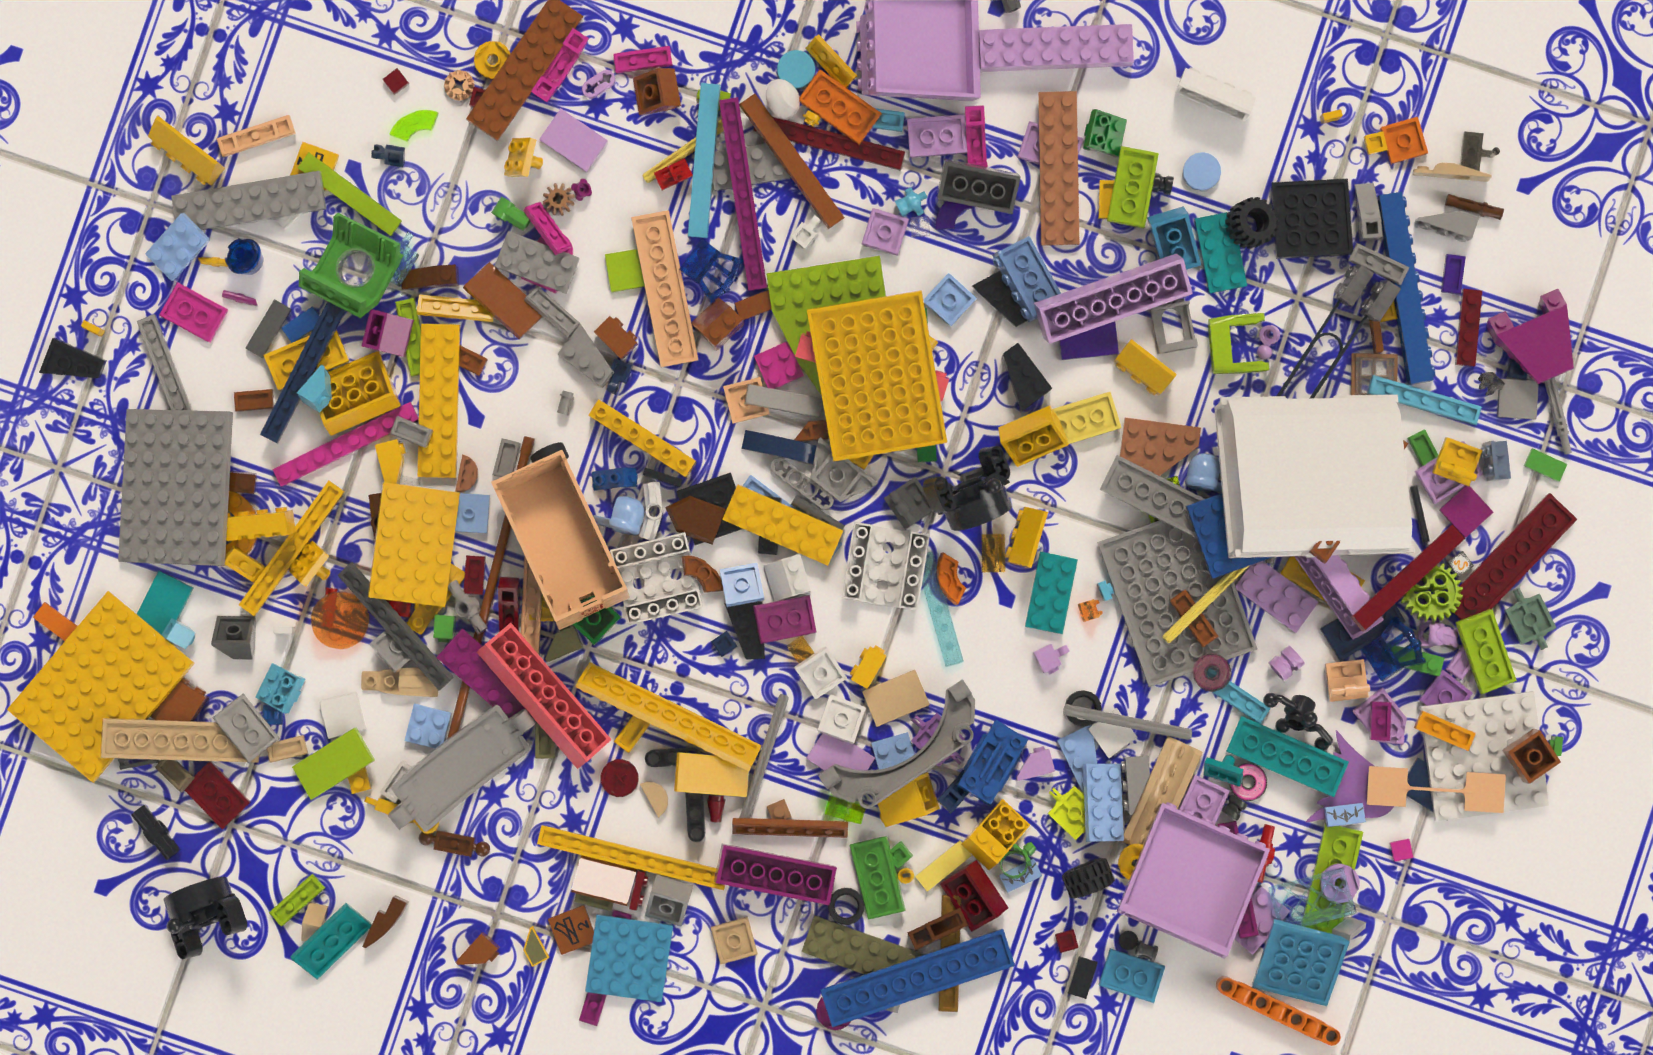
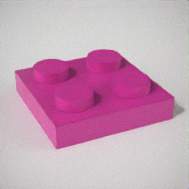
M788 341L754 355L767 388L776 389L804 377Z

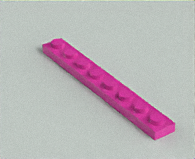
M409 402L272 469L280 486L283 487L389 435L397 416L412 422L418 421L419 417L412 403Z

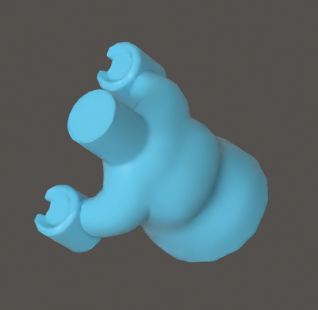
M910 187L905 190V197L895 200L903 217L913 210L920 216L924 214L921 201L928 197L925 191L917 194Z

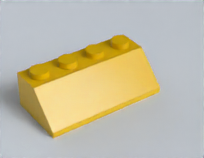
M156 116L148 134V137L152 140L150 144L159 151L161 148L167 151L166 156L173 162L176 160L182 163L180 167L189 174L193 171L197 175L195 179L203 185L208 183L212 186L225 170V167L161 117Z

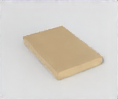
M915 669L862 691L876 727L930 705Z

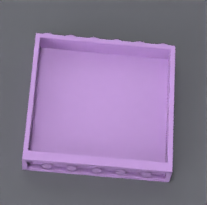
M866 0L864 10L867 19L865 23V31L867 32L865 48L868 58L866 61V69L868 70L866 87L868 95L974 101L981 98L978 0Z
M1162 803L1158 808L1116 912L1225 959L1229 954L1270 849L1266 848V845L1262 842L1255 841L1254 843L1249 841L1248 837L1243 834L1237 833L1236 835L1231 833L1230 829L1220 825L1217 827L1209 819L1196 818L1194 813L1187 810L1180 811L1172 803Z

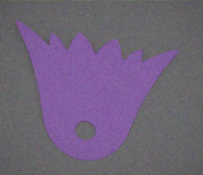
M1336 730V738L1341 754L1333 752V755L1349 761L1335 797L1329 796L1319 800L1317 804L1324 807L1311 815L1306 822L1325 819V807L1363 803L1365 818H1378L1388 814L1394 806L1367 805L1369 766L1374 765L1359 754Z

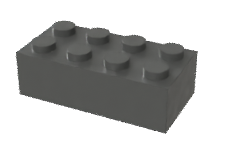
M944 158L936 196L940 200L1013 214L1021 176L1018 173Z

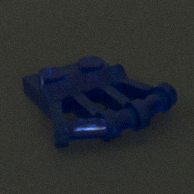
M701 238L679 270L699 284L710 304H713L715 299L731 290L730 286L733 282L736 283L739 268L743 264L744 259L723 254ZM720 258L733 262L731 272L716 262V260ZM712 266L727 276L724 283L708 272ZM706 277L719 288L711 293L703 278Z
M1394 617L1381 636L1361 649L1382 682L1405 667L1426 663V659L1423 658L1421 641L1416 639L1413 629L1400 622L1398 617ZM1394 628L1402 632L1390 642L1386 641ZM1407 638L1410 644L1394 653L1391 648ZM1414 649V660L1405 662L1398 660Z

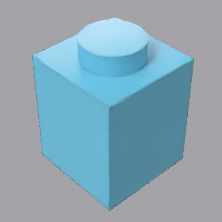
M171 618L162 633L165 639L184 649L188 645L190 646L195 639V632L190 627Z

